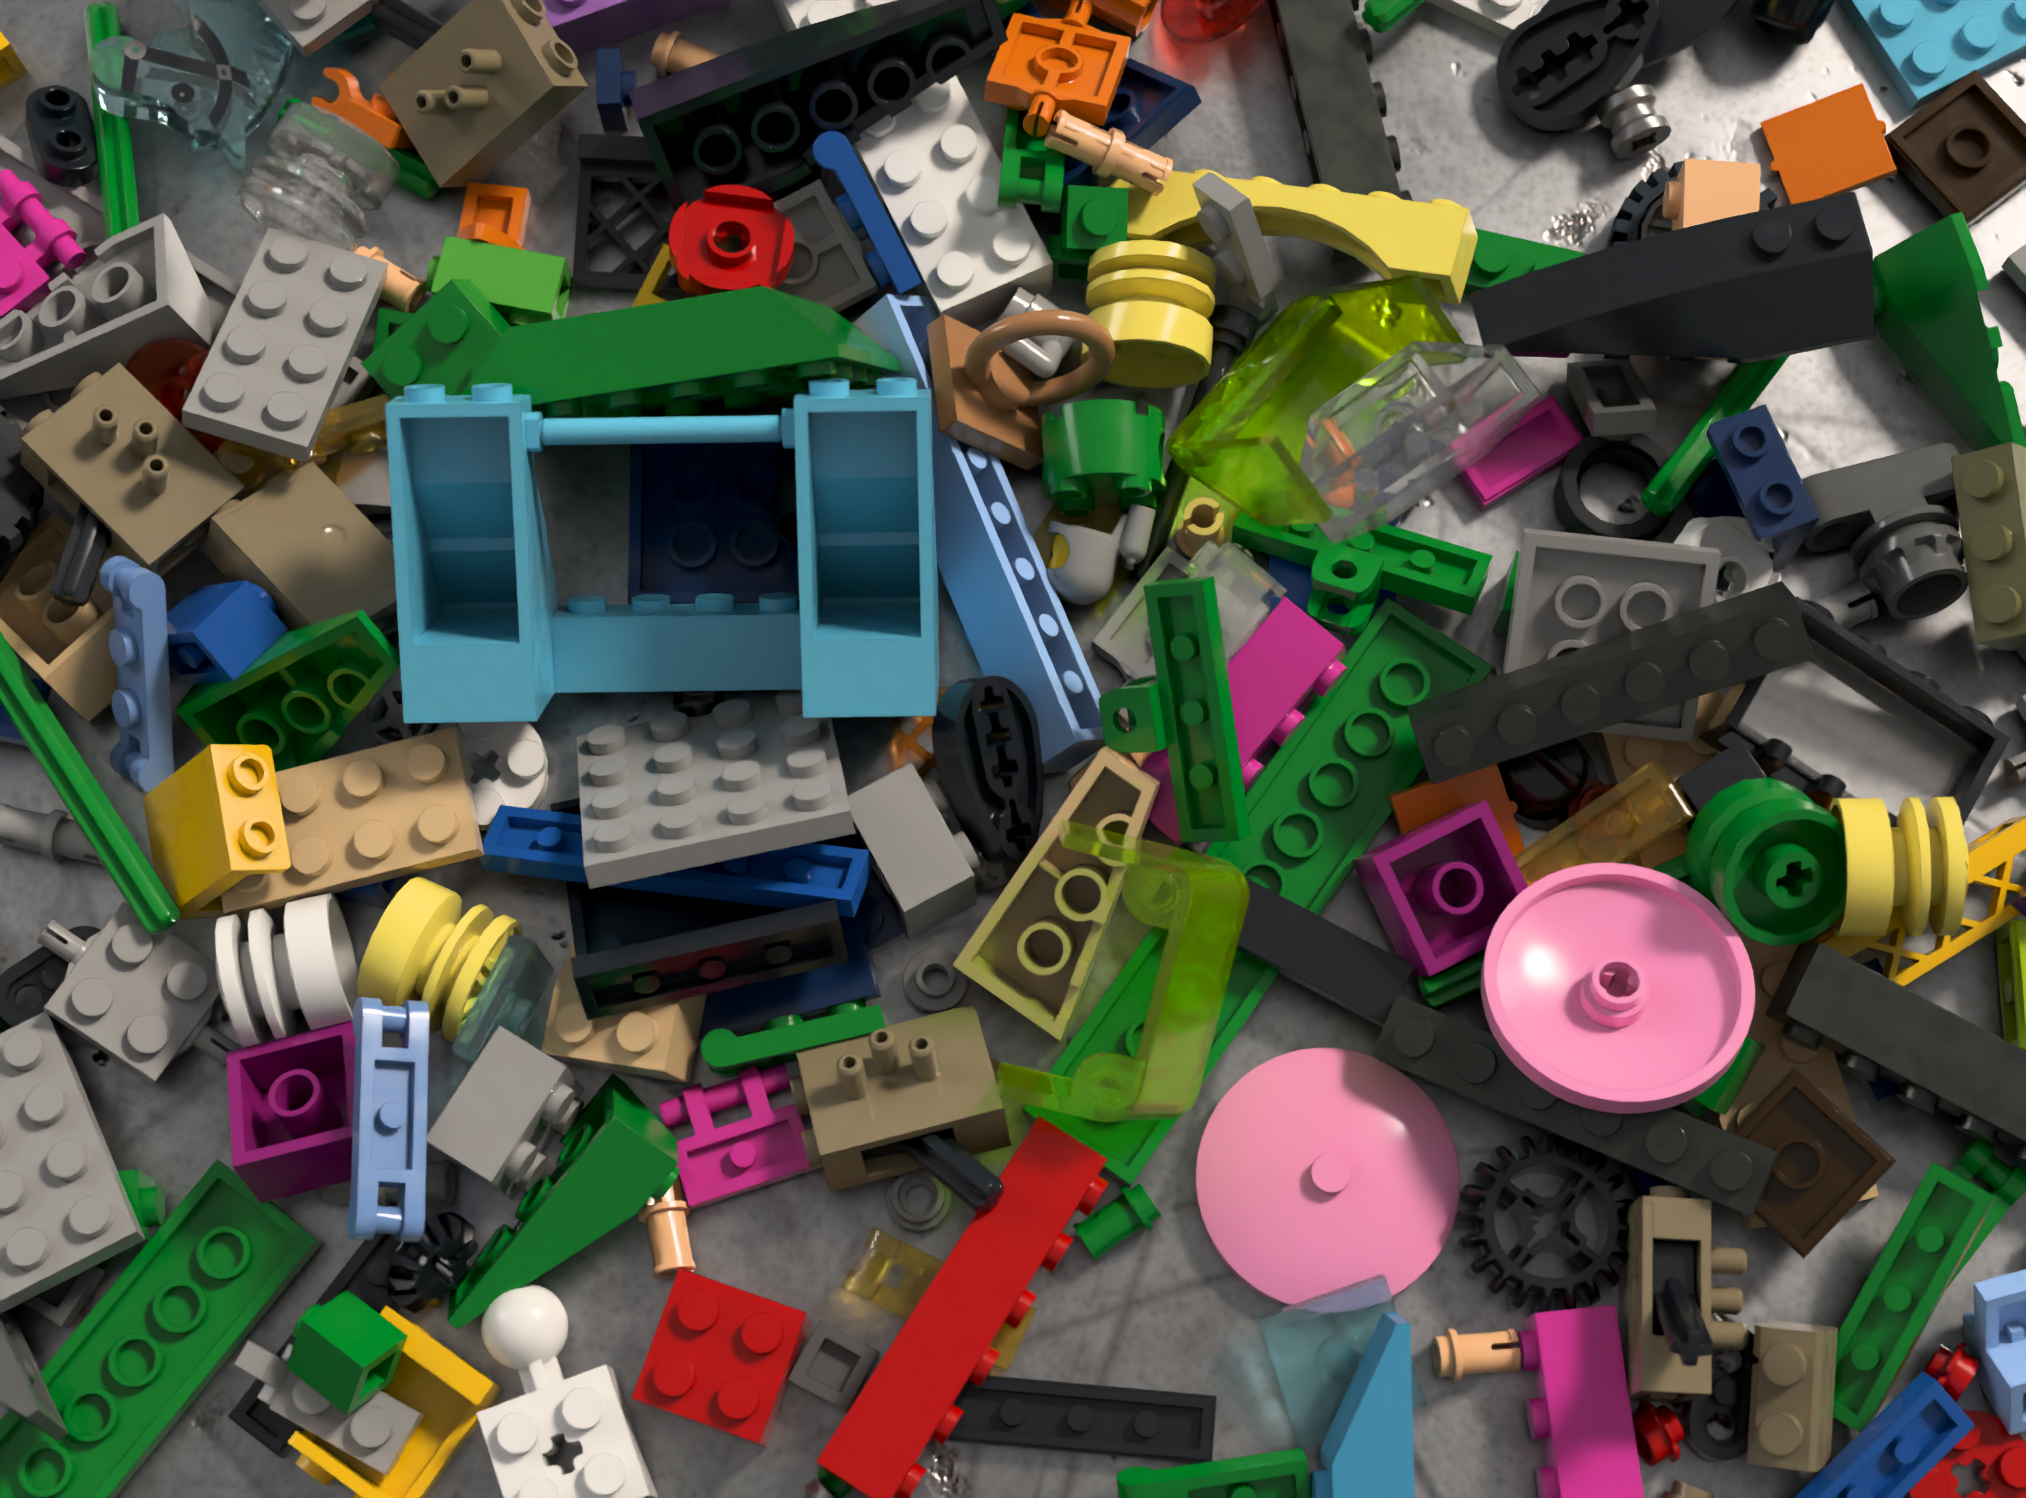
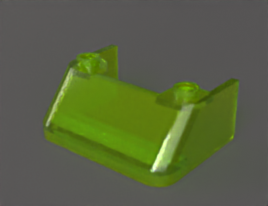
M1419 275L1315 289L1296 298L1279 313L1171 434L1166 442L1165 449L1182 471L1261 525L1285 526L1287 524L1326 523L1333 515V512L1303 472L1304 468L1362 401L1383 399L1384 401L1395 400L1413 386L1415 381L1413 376L1423 365L1465 361L1471 352Z
M1061 819L1058 835L1062 847L1128 863L1122 887L1123 899L1128 910L1137 920L1148 925L1168 929L1169 932L1136 1058L1110 1052L1097 1053L1086 1058L1078 1066L1073 1079L999 1061L996 1072L999 1098L1100 1122L1177 1118L1192 1108L1199 1094L1249 903L1250 892L1248 883L1238 867L1227 860Z

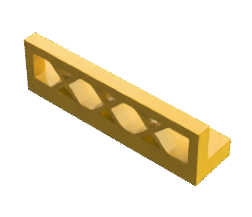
M2026 815L2008 819L1967 844L1969 856L1968 884L1973 883L1993 889L1988 916L1980 921L1962 918L1961 927L1966 929L1952 938L1951 935H1937L1935 948L1925 955L1902 949L1905 929L1900 919L1898 906H1893L1889 927L1885 933L1887 935L1892 932L1889 945L1876 942L1884 936L1839 937L1835 935L1833 927L1806 944L1822 943L1849 958L1863 949L1886 954L1883 976L1904 987L2021 914L2011 905L2013 900L2005 905L2004 903L2007 893L2018 895L2024 888V886L2009 883L2014 856L2026 849ZM1998 866L1995 879L1983 876ZM1900 958L1912 961V963L1897 971Z

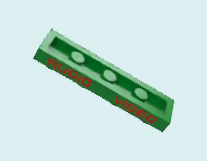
M1936 1163L1930 1164L1837 1333L1834 1418L1860 1433L1876 1417L1994 1204L1996 1196Z

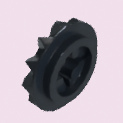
M454 1212L440 1213L425 1220L421 1240L419 1242L402 1241L393 1255L387 1271L385 1285L389 1299L400 1308L403 1307L414 1314L423 1310L426 1305L436 1308L446 1292L457 1290L456 1282L461 1275L470 1272L471 1266L468 1263V1259L476 1253L479 1246L473 1238L475 1227ZM433 1256L436 1257V1261L434 1263H432L431 1261Z

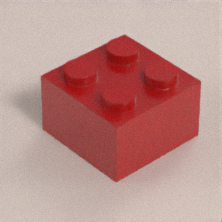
M679 1268L631 1398L642 1405L766 1448L789 1385L787 1379L798 1360L812 1320L804 1311Z

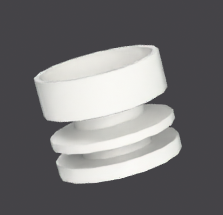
M332 892L286 903L283 923L284 933L280 934L271 915L264 907L250 911L248 927L239 913L217 919L215 945L218 986L224 1007L244 1047L268 1042L271 1031L276 1039L295 1035L296 1010L301 1009L311 1030L353 1020L354 1006L358 998L357 978L359 971L345 916L337 898Z

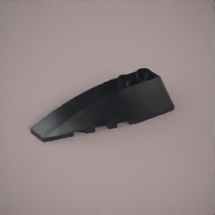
M896 0L837 16L762 40L628 92L636 119L676 213L677 209L686 201L687 207H689L694 201L704 198V190L719 185H742L769 194L797 183L813 172L811 166L816 164L812 156V145L822 133L837 131L843 134L852 146L861 140L860 133L888 114L891 118L895 117L913 105L911 102L912 98L936 82L941 85L1006 42L1008 38L995 0Z
M1851 192L1723 218L1607 248L1471 293L1470 300L1485 356L1567 358L1570 353L1603 354V359L1629 360L1631 355L1667 356V361L1692 362L1694 357L1727 358V363H1753L1871 339L1874 335L1873 250L1856 193Z

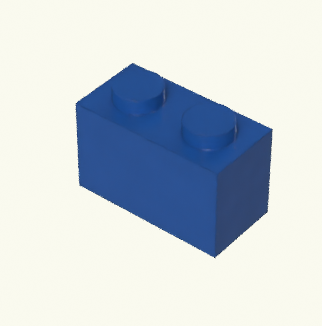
M247 580L195 587L167 613L170 671L183 685L235 681L288 630L275 614L278 611L275 601L264 589L256 584L249 583Z

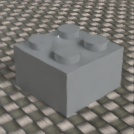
M911 762L848 795L855 828L853 836L856 835L864 850H869L873 870L900 915L908 940L977 904L975 884L981 881L976 868L980 866L979 859L963 831L955 835L951 834L948 828L951 824L945 813L949 810L948 804L931 775L921 780Z
M499 1025L428 1132L427 1143L447 1160H450V1162L513 1200L520 1188L525 1192L529 1191L534 1182L543 1173L548 1158L542 1154L557 1132L563 1136L567 1134L580 1116L584 1107V1101L579 1098L585 1089L565 1065Z

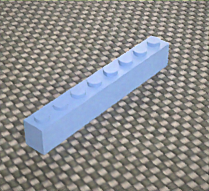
M886 294L852 324L899 359L900 372L884 374L882 378L917 379V389H931L937 565L942 575L943 584L951 596L964 627L966 639L975 653L983 675L1002 676L1011 680L1024 692L1030 701L1039 728L1044 774L1069 771L1106 746L1098 703L1101 695L1056 590L1048 578L1047 569L999 458L939 432L926 327L936 320L938 316L930 297ZM875 387V388H869V389H866V390H876V387Z

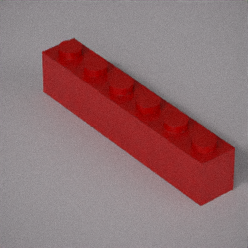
M1041 1116L1037 1118L999 1177L1004 1185V1192L998 1199L997 1205L990 1211L983 1210L975 1214L817 1459L816 1463L819 1468L864 1498H911L927 1472V1469L917 1463L931 1440L941 1446L945 1444L965 1412L954 1405L968 1382L979 1388L984 1383L1001 1355L999 1351L991 1346L1002 1328L1007 1324L1015 1330L1018 1329L1038 1295L1028 1290L1030 1284L1041 1267L1051 1273L1054 1272L1074 1240L1064 1233L1077 1210L1089 1216L1108 1187L1109 1182L1100 1177L1107 1158Z

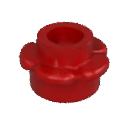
M1959 1342L1953 1351L1941 1344L1923 1370V1372L1936 1379L1955 1402L1965 1391L1981 1363L1980 1360L1964 1351L1967 1345L1964 1342Z
M1647 1400L1640 1401L1638 1403L1639 1408L1632 1414L1638 1455L1650 1466H1655L1668 1458L1672 1462L1677 1461L1680 1458L1678 1444L1685 1440V1434L1679 1420L1672 1410L1664 1404L1656 1408Z

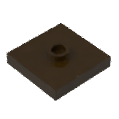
M1975 69L1884 136L1894 163L1944 217L1963 212L1968 227L2026 184V123Z
M1794 1067L1732 1132L1734 1135L1778 1153L1755 1215L1803 1259L1897 1161Z

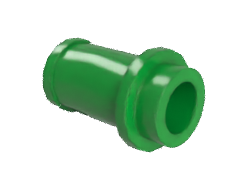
M1140 1183L1128 1190L1126 1185L1120 1188L1123 1193L1121 1196L1082 1222H1077L1073 1225L1096 1262L1101 1259V1256L1143 1228L1148 1233L1154 1230L1151 1223L1162 1217Z

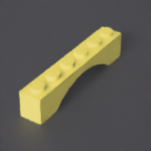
M1197 169L1192 173L1171 171L1167 182L1160 179L1159 183L1164 185V189L1158 196H1153L1148 191L1119 178L1114 179L1107 186L1128 188L1127 241L1144 239L1168 241L1197 250L1212 245L1213 241L1202 229L1197 219V213L1201 208L1192 184L1208 172H1213L1250 199L1262 236L1296 237L1331 246L1358 259L1380 275L1399 297L1460 305L1478 240L1469 208L1462 207L1446 199H1433L1426 203L1402 200L1394 194L1383 191H1374L1368 195L1346 193L1326 184H1312L1307 188L1283 185L1272 178L1263 176L1252 177L1250 180L1227 178L1207 169Z

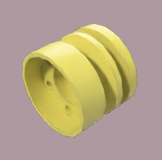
M1146 239L1120 241L1101 247L1090 256L1087 282L1089 284L1087 285L1085 304L1091 310V313L1087 316L1098 321L1108 330L1115 345L1114 363L1102 381L1127 388L1158 390L1174 389L1195 384L1208 376L1211 367L1213 327L1207 318L1212 315L1215 306V295L1213 292L1217 277V267L1209 256L1195 248L1174 242ZM1083 342L1081 365L1090 355V349Z
M1904 797L1899 808L1896 827H1891L1887 809L1882 798H1833L1829 813L1843 825L1847 862L1845 912L1832 924L1835 935L1839 937L1884 936L1889 927L1893 906H1898L1900 919L1907 935L1922 936L1927 926V920L1933 934L1956 935L1961 927L1965 908V896L1969 882V856L1959 807L1954 797H1931L1926 808V814L1920 798Z
M418 876L410 879L397 892L376 926L361 962L357 978V997L380 998L382 1005L402 1006L405 1000L425 1001L429 1007V1033L433 1034L442 1029V1036L446 1041L463 1047L469 1044L482 1030L500 1003L509 985L522 942L523 926L518 920L507 915H501L493 920L494 913L489 907L482 904L472 907L460 919L462 899L458 893Z

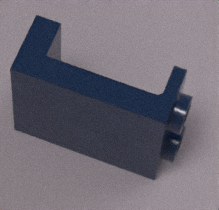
M1766 404L1712 423L1709 426L1706 436L1716 458L1710 461L1684 498L1694 518L1742 517L1746 519L1756 541L1765 542L1772 539L1775 551L1769 552L1773 561V572L1785 568L1820 517ZM1724 564V566L1721 569H1719V573L1723 579L1726 588L1728 589L1730 582L1727 581L1724 577V572L1726 569V565Z

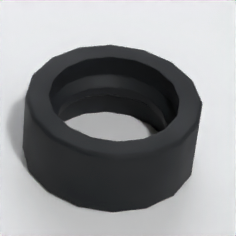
M1639 433L1623 441H1612L1600 436L1592 437V435L1581 440L1566 457L1554 489L1556 515L1567 533L1654 541L1667 525L1674 510L1666 517H1658L1649 509L1642 519L1632 524L1616 525L1600 520L1587 510L1581 500L1579 486L1583 474L1591 465L1600 461L1613 460L1632 465L1650 483L1669 458L1666 450L1648 436Z

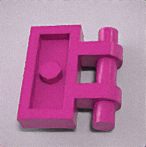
M10 169L0 171V195L2 196L0 203L1 318L14 309L22 310L26 313L52 293L48 286L52 279L44 270L56 260H59L66 269L74 270L80 267L87 258V254L76 243V232L62 218L55 219L42 205L43 196L29 181H21ZM23 222L36 234L35 240L25 248L10 233Z
M785 1063L760 1071L758 1065L739 1070L740 1077L704 1089L701 1083L682 1089L683 1096L659 1103L666 1128L691 1120L695 1136L677 1141L679 1160L677 1166L680 1168L679 1175L691 1210L812 1171L808 1163L801 1134L805 1127L802 1117L798 1116L795 1103L771 1110L767 1095L791 1088ZM748 1102L752 1117L715 1129L711 1113Z

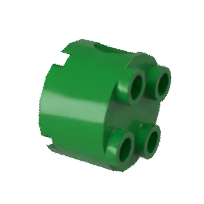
M1092 399L1060 405V418L1055 419V415L1051 414L1050 410L1042 414L1040 421L1043 445L1041 494L1048 500L1057 503L1058 515L1068 518L1089 517L1095 514V507H1120L1121 513L1128 514L1130 504L1149 507L1157 511V498L1164 495L1167 488V481L1164 478L1163 472L1165 415L1159 408L1148 405L1147 416L1136 414L1135 401Z

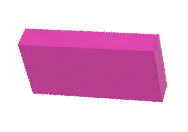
M1550 395L1450 455L1447 464L1482 513L1562 465L1566 457L1584 438L1555 397Z

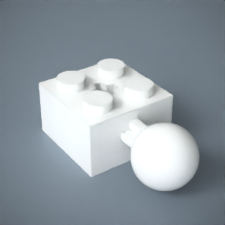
M527 1284L523 1288L510 1290L497 1297L483 1315L481 1326L483 1342L490 1355L497 1362L507 1368L518 1370L525 1391V1395L476 1413L503 1497L659 1498L617 1372L605 1364L564 1380L556 1356L562 1350L567 1339L568 1317L558 1297L550 1290L535 1284ZM565 1440L575 1446L582 1445L583 1454L574 1458L575 1470L569 1474L565 1468L554 1464V1456L560 1452L559 1445Z

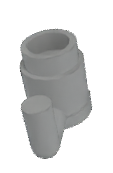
M1019 286L995 323L1020 313L1062 309L1039 293L1033 296ZM1057 335L1035 336L1009 344L1002 349V352L1037 376L1047 378L1056 372L1061 360L1075 339Z

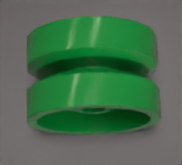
M1773 778L1745 779L1719 791L1698 812L1686 841L1685 865L1692 885L1748 938L1771 946L1800 944L1826 931L1845 912L1847 862L1843 825L1821 806L1816 805L1795 786Z

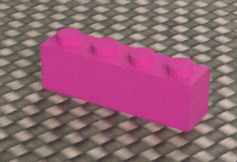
M1286 597L1282 599L1227 664L1245 791L1253 784L1264 768L1257 761L1274 741L1281 747L1285 745L1306 719L1299 712L1315 692L1324 698L1347 671V667L1341 663L1347 656L1345 645ZM1166 747L1158 752H1152L1141 765L1143 770L1162 782L1148 821L1181 848L1182 844L1186 845L1187 843H1181Z
M1606 1305L1532 1314L1525 1319L1526 1330L1518 1331L1517 1333L1519 1340L1517 1346L1521 1352V1368L1523 1372L1532 1371L1536 1398L1527 1400V1418L1532 1439H1542L1546 1467L1537 1468L1536 1477L1539 1498H1644L1616 1306Z

